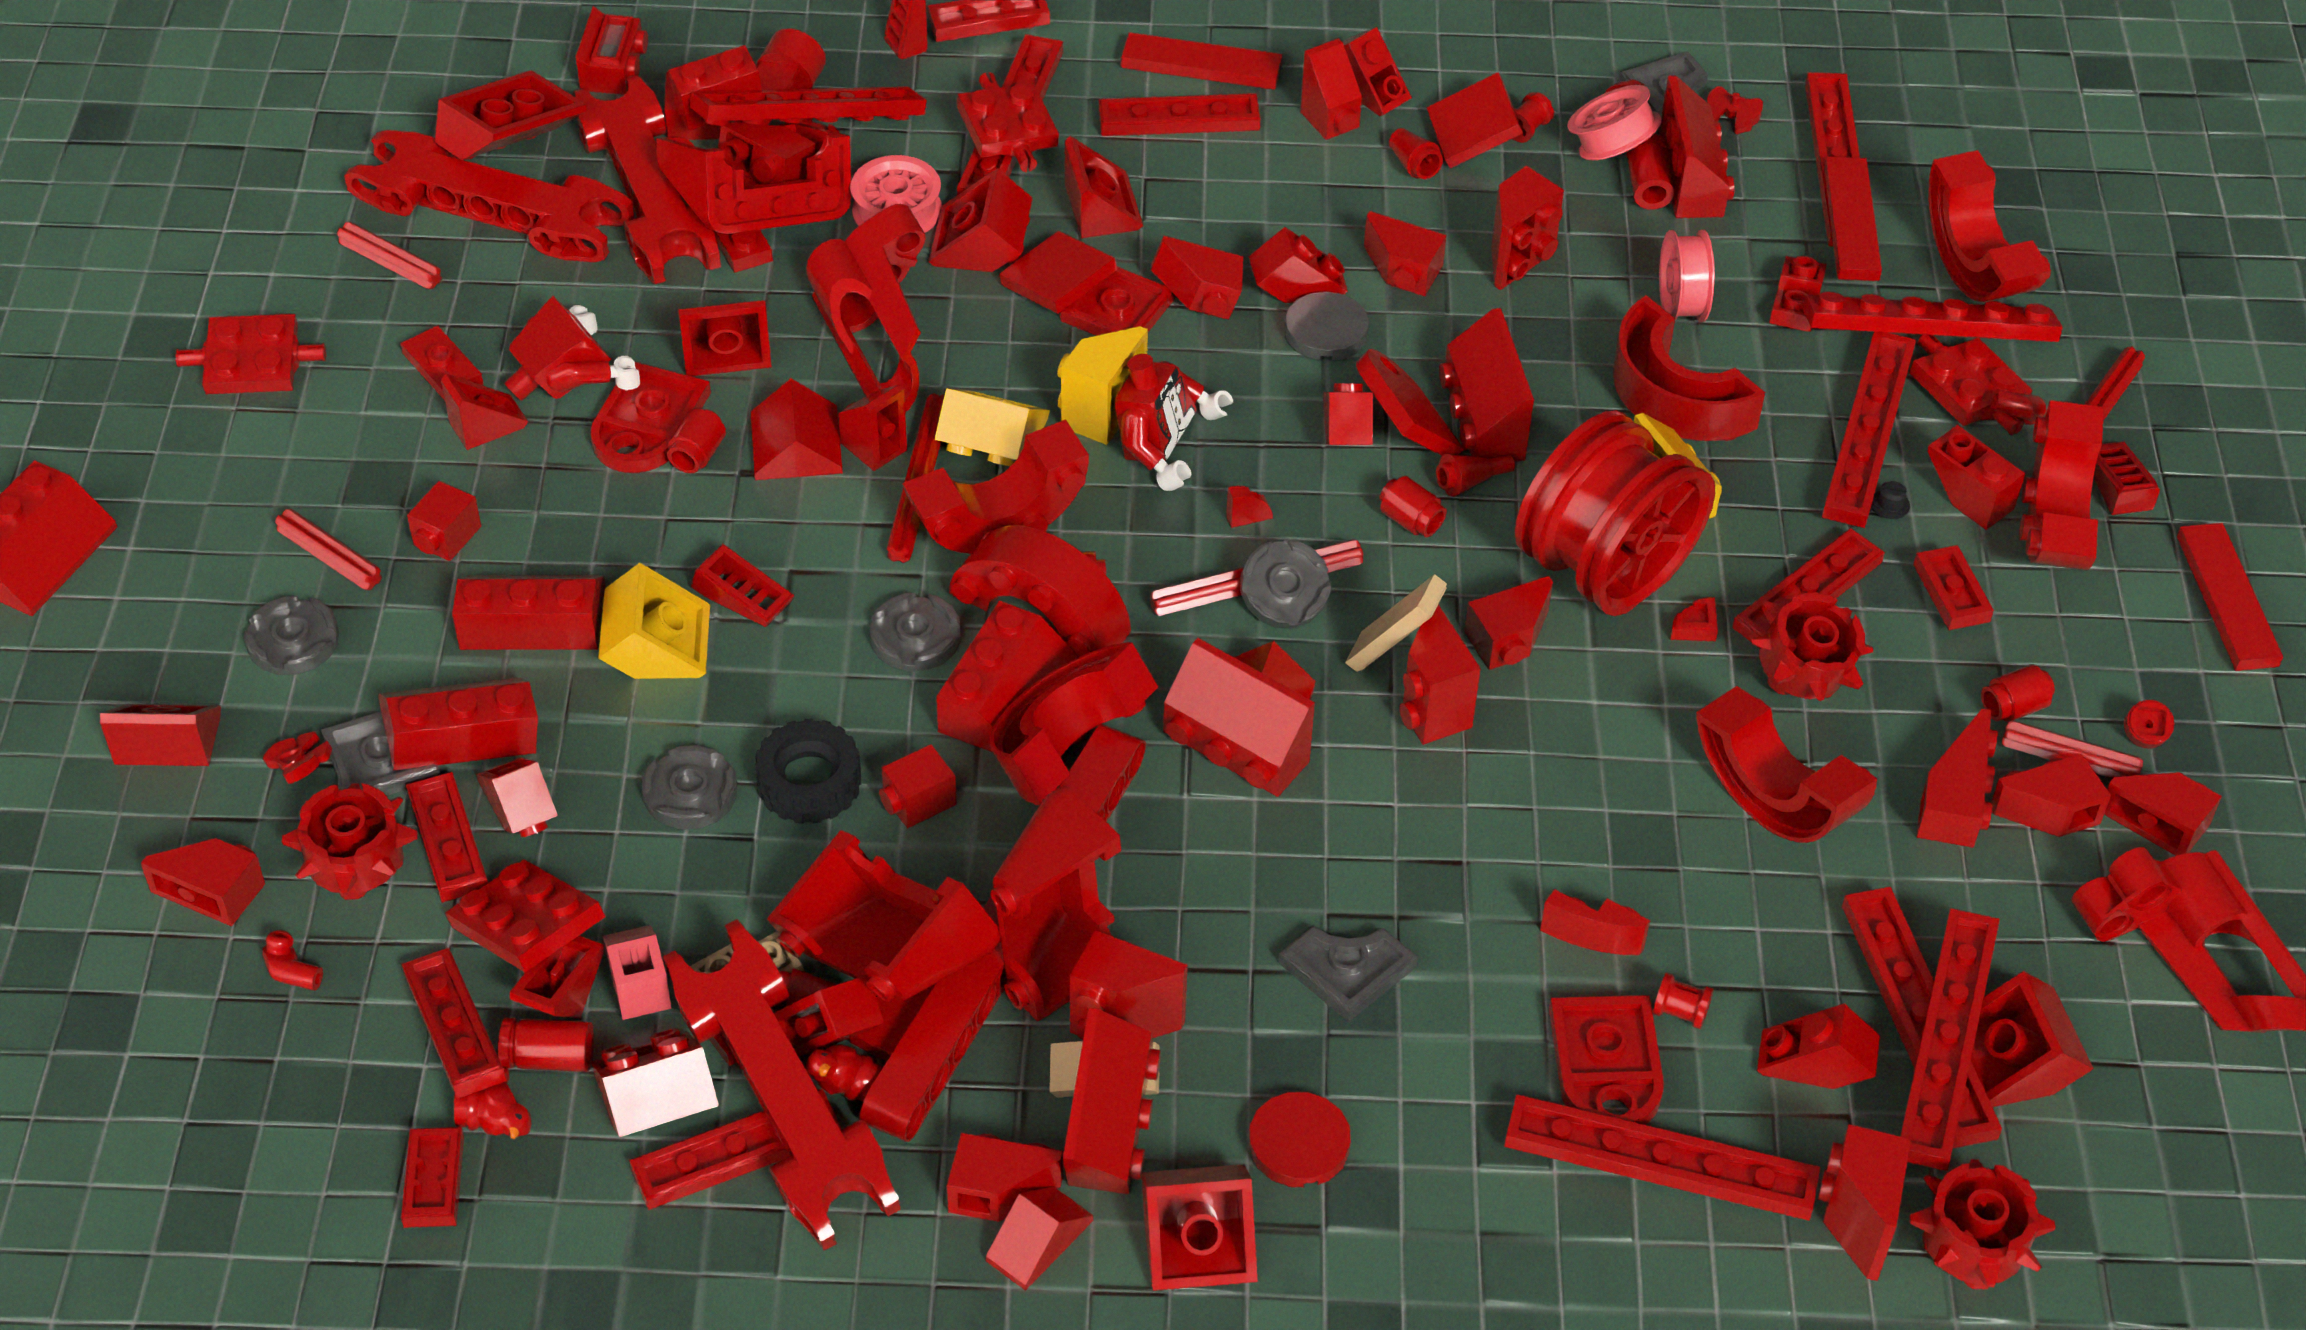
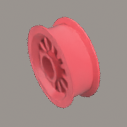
M1643 85L1621 87L1604 93L1579 108L1569 119L1567 128L1571 133L1577 134L1580 139V156L1585 160L1607 159L1622 154L1651 137L1660 127L1662 117L1658 112L1652 111L1649 106L1650 90Z
M904 155L883 156L867 162L853 175L850 186L854 199L852 215L858 226L878 212L894 204L907 205L912 210L924 233L931 230L937 224L942 207L939 198L941 181L936 170L928 163L918 158Z
M1703 229L1699 230L1696 236H1678L1674 230H1668L1662 243L1659 264L1661 306L1675 320L1679 316H1695L1699 322L1703 323L1710 314L1714 294V256L1710 237L1707 231Z

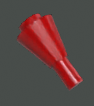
M1444 454L1436 468V480L1439 487L1449 496L1456 497L1488 480L1491 476L1513 472L1515 461L1511 455L1488 459L1486 457Z

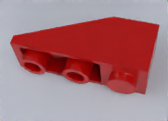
M1981 709L1928 772L1919 803L1916 838L1974 848L1979 830H1988L1992 815V802L1985 801V793H1991L1995 766L1987 765L1988 757L1993 758L1998 737V731L1990 729L1991 710Z

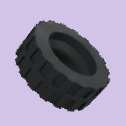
M804 719V721L799 722L795 720L788 722L787 725L772 730V734L762 740L761 748L756 752L755 769L761 801L764 800L766 808L771 812L774 811L778 814L779 818L784 820L790 819L800 824H804V822L820 823L828 818L831 820L837 817L841 811H846L851 807V802L853 799H857L860 793L861 765L859 749L856 748L853 737L845 733V729L839 725L837 727L831 725L829 721L822 720L821 722L814 721L813 719ZM818 757L826 759L830 763L832 773L829 779L821 783L797 785L788 781L785 776V769L790 762L796 759Z

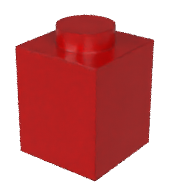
M438 481L407 514L413 545L426 554H434L448 561H451L482 527L476 496L441 481Z
M932 744L882 767L883 788L879 790L882 804L890 815L897 814L907 829L957 805L955 774Z

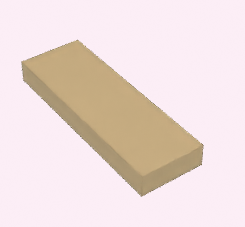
M1432 575L1360 633L1345 663L1356 672L1362 671L1430 619L1447 588V583L1437 575Z

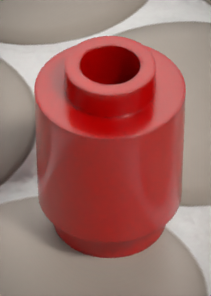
M690 410L668 443L669 451L667 452V457L670 463L685 473H695L698 469L704 468L726 436V428L721 418L711 410Z
M1408 476L1391 479L1380 493L1379 498L1382 501L1381 512L1414 535L1421 534L1428 538L1441 527L1445 520L1447 509L1441 505V499Z
M2030 664L1992 679L1989 685L1982 689L1981 700L1984 709L1991 710L1992 720L1996 722L2001 720L2009 722L2049 707L2052 703L2055 686L2048 672L2041 670L2034 664Z

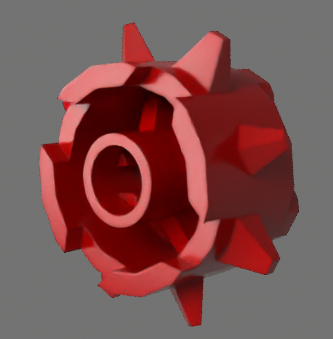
M1801 591L1800 594L1794 596L1791 602L1784 606L1768 601L1762 605L1761 608L1770 627L1765 635L1751 638V643L1760 647L1759 659L1765 674L1768 676V685L1778 694H1790L1808 700L1817 699L1822 701L1824 698L1831 697L1841 685L1857 690L1863 686L1864 683L1855 664L1861 655L1873 653V647L1865 644V632L1860 619L1856 614L1852 619V611L1848 607L1840 608L1835 604L1838 599L1833 596Z
M352 783L348 789L339 790L338 784L331 785L315 793L309 800L305 801L299 812L301 820L298 829L282 835L281 841L283 845L301 851L305 862L295 875L298 879L310 875L317 885L330 892L339 893L345 900L360 899L367 891L387 882L401 868L404 861L402 846L417 840L418 832L415 829L397 823L395 812L403 802L401 797L389 800L384 792L369 784L361 783V789L359 783Z
M1971 1159L1970 1163L1962 1164L1949 1171L1943 1180L1930 1174L1923 1178L1933 1192L1934 1198L1930 1207L1910 1214L1909 1220L1911 1225L1924 1231L1922 1236L1923 1247L1934 1259V1264L1937 1267H1941L1945 1272L1964 1281L1972 1289L1984 1290L1994 1287L1996 1283H2001L2017 1274L2022 1265L2037 1272L2042 1268L2030 1249L2036 1237L2054 1231L2056 1226L2054 1220L2038 1213L2035 1205L2037 1196L2031 1188L2028 1179H2023L2022 1176L2002 1165L1995 1164L1994 1169L1984 1168L1979 1159Z

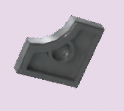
M1687 51L1620 72L1619 82L1634 79L1645 84L1650 90L1648 103L1651 110L1661 115L1668 76L1676 75L1693 91H1696L1706 86L1708 74Z
M1312 926L1279 953L1278 963L1346 1021L1350 1022L1415 969L1418 956L1384 928L1367 936L1344 938L1329 935L1319 928Z

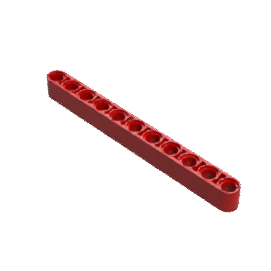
M1100 724L1071 767L1070 775L1059 787L1062 785L1070 787L1107 822L1141 766L1146 750V741ZM990 896L984 909L999 927L997 908ZM1001 941L992 953L935 984L863 1101L860 1119H864L868 1126L905 1142L911 1141L916 1135L1003 993L1004 985L1008 983Z

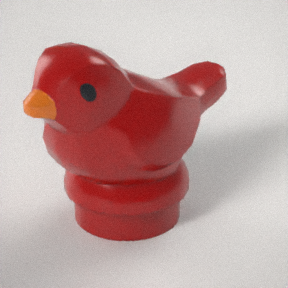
M832 1045L826 1050H814L806 1062L805 1069L825 1092L831 1095L837 1093L844 1094L850 1101L857 1099L863 1102L869 1089L881 1072L882 1066L874 1063L873 1059L869 1056L858 1055L856 1049L852 1047Z
M503 1068L506 1082L459 1099L454 1094V1120L456 1127H468L469 1131H474L481 1127L489 1135L506 1134L512 1139L530 1133L531 1114L523 1105L517 1102L509 1088L510 1071L508 1068Z

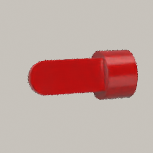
M786 28L775 32L756 64L759 70L762 90L812 89L825 67L826 56L820 44L810 35L800 30ZM772 119L766 120V123L762 125H768ZM734 120V123H745L742 120Z

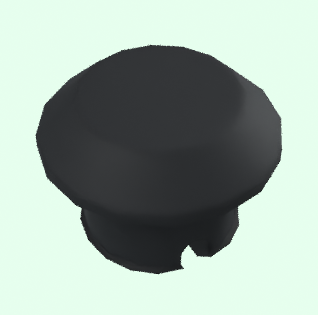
M1896 481L1883 483L1881 490L1874 494L1871 508L1876 514L1886 519L1903 518L1910 509V502L1906 497V487Z

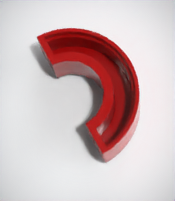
M1979 150L1933 159L1929 177V212L1934 239L1942 262L1956 286L1967 297L1978 302H1987L2035 291L2050 277L2049 261L2040 253L2033 240L2012 245L2005 240L2002 229L1997 223L1994 210L1995 173L1992 167L1986 164Z
M1647 295L1631 306L1625 314L1619 330L1613 366V380L1620 399L1634 415L1644 413L1674 429L1681 438L1697 441H1730L1758 429L1765 391L1736 368L1721 373H1701L1686 369L1674 362L1669 356L1675 318Z
M2050 400L2045 417H2036L2033 429V442L2038 443L2033 474L2032 477H2025L2021 495V502L2029 504L2028 514L2022 515L2019 529V540L2026 541V555H2028L2031 563L2087 571L2096 560L2098 519L2090 518V502L2095 467L2102 446L2104 407Z
M1065 419L1025 435L1024 448L1017 460L1006 471L989 481L977 484L957 483L949 477L944 467L902 484L909 501L930 536L946 549L971 554L990 532L1000 527L1019 525L1046 532L1048 525L1054 522L1068 508L1084 486L1088 471L1089 454Z
M1012 525L993 530L958 568L950 582L949 594L965 604H972L986 612L1000 596H1012L1025 600L1039 609L1054 624L1061 638L1079 657L1106 646L1123 643L1131 633V623L1126 606L1119 592L1105 573L1084 553L1068 542L1036 528Z
M1132 642L1114 644L1094 650L1053 670L1019 695L996 721L989 738L990 748L1021 798L1034 805H1040L1044 797L1058 789L1057 787L1070 775L1061 759L1069 746L1081 741L1088 731L1102 723L1115 718H1127L1137 714L1145 707V700L1159 687Z
M1735 686L1696 712L1698 731L1704 751L1724 788L1734 801L1762 827L1781 838L1799 843L1819 840L1864 809L1874 796L1877 778L1866 768L1858 766L1842 754L1817 771L1803 765L1790 753L1780 739L1773 723L1771 708L1761 699L1752 696L1739 686Z

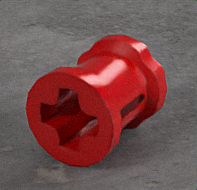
M1530 92L1522 99V105L1517 109L1514 108L1523 133L1512 139L1520 143L1528 142L1534 136L1537 127L1547 125L1554 118V109L1552 108L1551 101L1540 92Z
M1666 972L1658 991L1653 1015L1660 1017L1663 1013L1692 1022L1694 1028L1701 1030L1714 989L1707 986L1701 989L1674 979V974Z

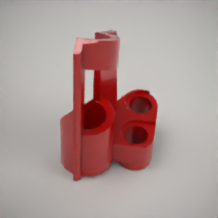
M894 204L859 225L845 241L830 239L821 243L810 255L806 273L814 290L812 298L865 395L867 396L871 392L899 385L904 389L906 413L916 400L919 389V370L911 352L921 331L899 283L905 278L909 269L917 263L916 257L925 244L926 236L912 210L907 205ZM877 318H879L899 354V363L895 374L884 383H879L852 332L867 328Z
M2145 847L2134 848L2119 856L2111 864L2108 876L2095 878L2085 883L2073 894L2071 902L2098 941L2106 942L2139 928L2220 1030L2259 1033L2267 1031L2306 1032V974L2217 850L2207 853H2185L2160 862L2155 860ZM2227 933L2253 942L2263 951L2295 997L2271 995L2239 996L2205 947V939L2212 934Z

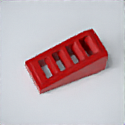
M892 0L885 28V41L899 59H906L927 51L926 0Z
M2124 441L2102 444L2095 467L2094 479L2111 515L2154 510L2160 489L2153 476Z
M724 544L695 570L691 588L702 596L764 627H767L794 598V594ZM724 574L728 577L725 580H723L719 576ZM737 581L743 584L738 590L733 587ZM752 589L758 592L752 599L745 596ZM766 597L775 600L766 610L759 606Z

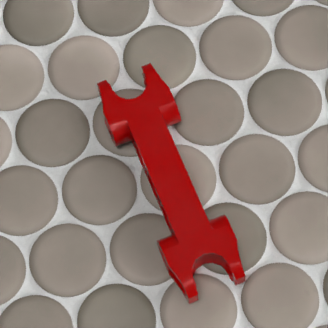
M638 75L625 77L628 91L624 96L615 100L604 101L594 98L587 88L573 90V96L586 104V112L577 116L580 126L579 135L586 152L589 154L607 149L626 194L632 200L637 218L624 221V230L636 265L653 284L666 282L664 265L669 260L679 256L697 258L708 270L721 268L720 253L714 231L702 223L689 205L685 206L679 192L658 166L657 147L654 137L666 135V124L654 91Z
M384 130L376 133L371 139L374 146V156L384 164L378 166L356 165L349 168L344 175L347 190L351 194L381 211L398 216H408L419 205L527 234L532 246L540 253L568 261L599 262L605 260L610 252L607 244L608 237L596 227L601 225L623 226L624 221L631 220L634 217L632 200L620 191L598 180L580 175H571L559 186L451 157L449 151L435 143L434 137L417 132ZM385 143L393 145L396 152L390 151L385 146ZM358 179H361L365 182L372 184L373 186L377 187V189L372 190L366 188L359 182ZM602 202H611L615 204L621 210V212L614 211L602 205ZM583 239L592 242L596 249L587 247Z
M736 919L724 925L728 932L733 954L730 962L721 970L711 973L694 971L676 950L663 956V960L673 983L681 1016L694 1039L701 1044L721 1033L783 1143L789 1157L770 1166V1173L793 1217L806 1228L825 1251L837 1244L827 1212L831 1202L840 1194L851 1191L866 1193L887 1216L901 1210L899 1199L888 1176L882 1149L864 1119L861 1118L841 1130L839 1129L770 1008L790 998L785 982L768 951Z

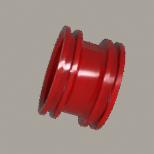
M1617 410L1605 411L1588 419L1558 445L1533 479L1522 501L1515 526L1516 545L1523 553L1534 558L1539 565L1547 570L1559 571L1568 567L1576 572V587L1582 597L1589 602L1595 603L1605 614L1612 616L1628 613L1672 578L1685 562L1705 529L1713 509L1716 494L1715 481L1710 473L1696 467L1693 461L1680 454L1666 455L1662 458L1653 454L1654 443L1650 432L1642 425L1634 423L1629 416Z

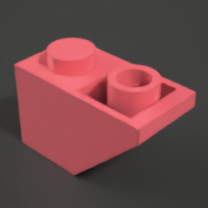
M647 925L602 936L622 1020L672 1009L666 971L658 940L652 926Z

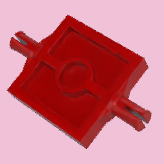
M986 72L979 77V84L983 90L958 93L957 108L980 157L994 155L1014 156L1021 170L1027 172L1028 167L1030 172L1037 166V161L1032 152L1038 149L1058 147L1059 132L1034 83L1001 88L993 73L989 72L988 76Z
M296 314L209 317L207 339L202 349H176L175 358L177 367L203 366L202 384L205 394L293 391L294 374L300 362L326 361L325 343L299 345Z
M1921 335L1917 344L1929 355L1914 360L1909 373L1962 426L1979 420L1992 419L1996 420L2011 436L2017 434L2023 428L2024 422L2018 417L1992 410V398L1997 389L2019 395H2029L2033 389L1980 338L1977 337L1948 347L1944 346L1934 335Z

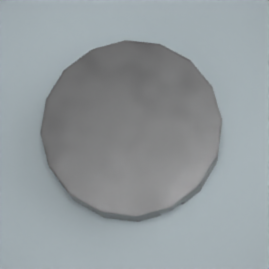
M1333 292L1310 293L1297 299L1288 308L1285 318V334L1287 342L1297 352L1308 358L1321 360V356H1332V361L1342 360L1356 354L1365 345L1369 320L1366 310L1356 300L1344 294Z
M1284 539L1283 542L1276 541L1272 543L1270 541L1264 543L1249 556L1241 573L1240 592L1247 608L1260 621L1275 628L1293 629L1310 623L1322 612L1331 592V581L1329 583L1328 568L1324 559L1312 547L1297 540Z
M904 593L895 596L879 606L872 616V624L870 626L871 647L879 659L893 668L905 671L929 670L942 665L955 654L961 641L959 616L952 605L938 596L928 594V598L916 597V593Z
M285 596L266 603L253 613L249 619L250 625L244 633V641L251 660L262 670L278 675H295L317 668L330 658L338 646L339 629L332 610L320 600L310 598V601L299 600L298 596Z
M700 745L679 746L668 750V756L660 760L657 757L648 765L642 777L644 804L650 815L666 826L681 830L703 828L718 822L731 810L737 798L736 771L732 764L730 766L724 760V755L715 749Z

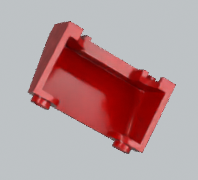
M803 123L777 125L785 126L815 142L816 147L814 156L807 158V179L760 184L745 176L744 169L726 164L724 161L725 150L699 148L694 146L688 139L678 136L656 138L659 168L702 223L712 231L729 234L835 220L842 217L848 211L851 204L849 135Z
M1062 785L1044 797L993 877L994 889L991 891V898L997 908L1005 972L1008 981L1004 985L1005 993L1018 1010L1025 1008L1037 1022L1070 1002V974L1094 931L1097 930L1112 936L1108 925L1115 922L1114 915L1099 901L1095 860L1102 858L1104 861H1107L1121 852L1120 834L1074 790L1066 785Z
M843 830L838 832L767 918L769 923L780 934L776 941L788 953L796 958H799L804 953L854 979L867 975L868 981L866 985L886 1002H890L893 998L904 1001L992 953L1001 941L999 927L963 883L947 877L937 890H933L895 873L883 857L877 855L870 861L859 848L860 841L858 838Z

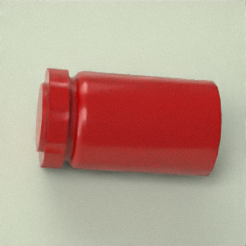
M1653 134L1638 146L1626 151L1635 202L1641 208L1656 210L1666 206L1674 198L1675 193L1665 140L1661 136Z
M504 1018L498 1034V1058L502 1067L508 1069L516 1066L519 1069L588 1072L593 1058L594 1029L592 1022L525 1018L517 1021L516 1018Z

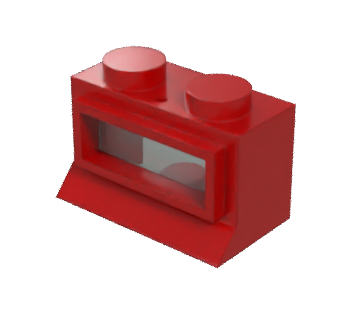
M592 7L576 53L580 88H587L589 92L624 95L628 91L625 77L639 76L640 54H646L648 47L647 30H642L641 18L605 15L596 7Z

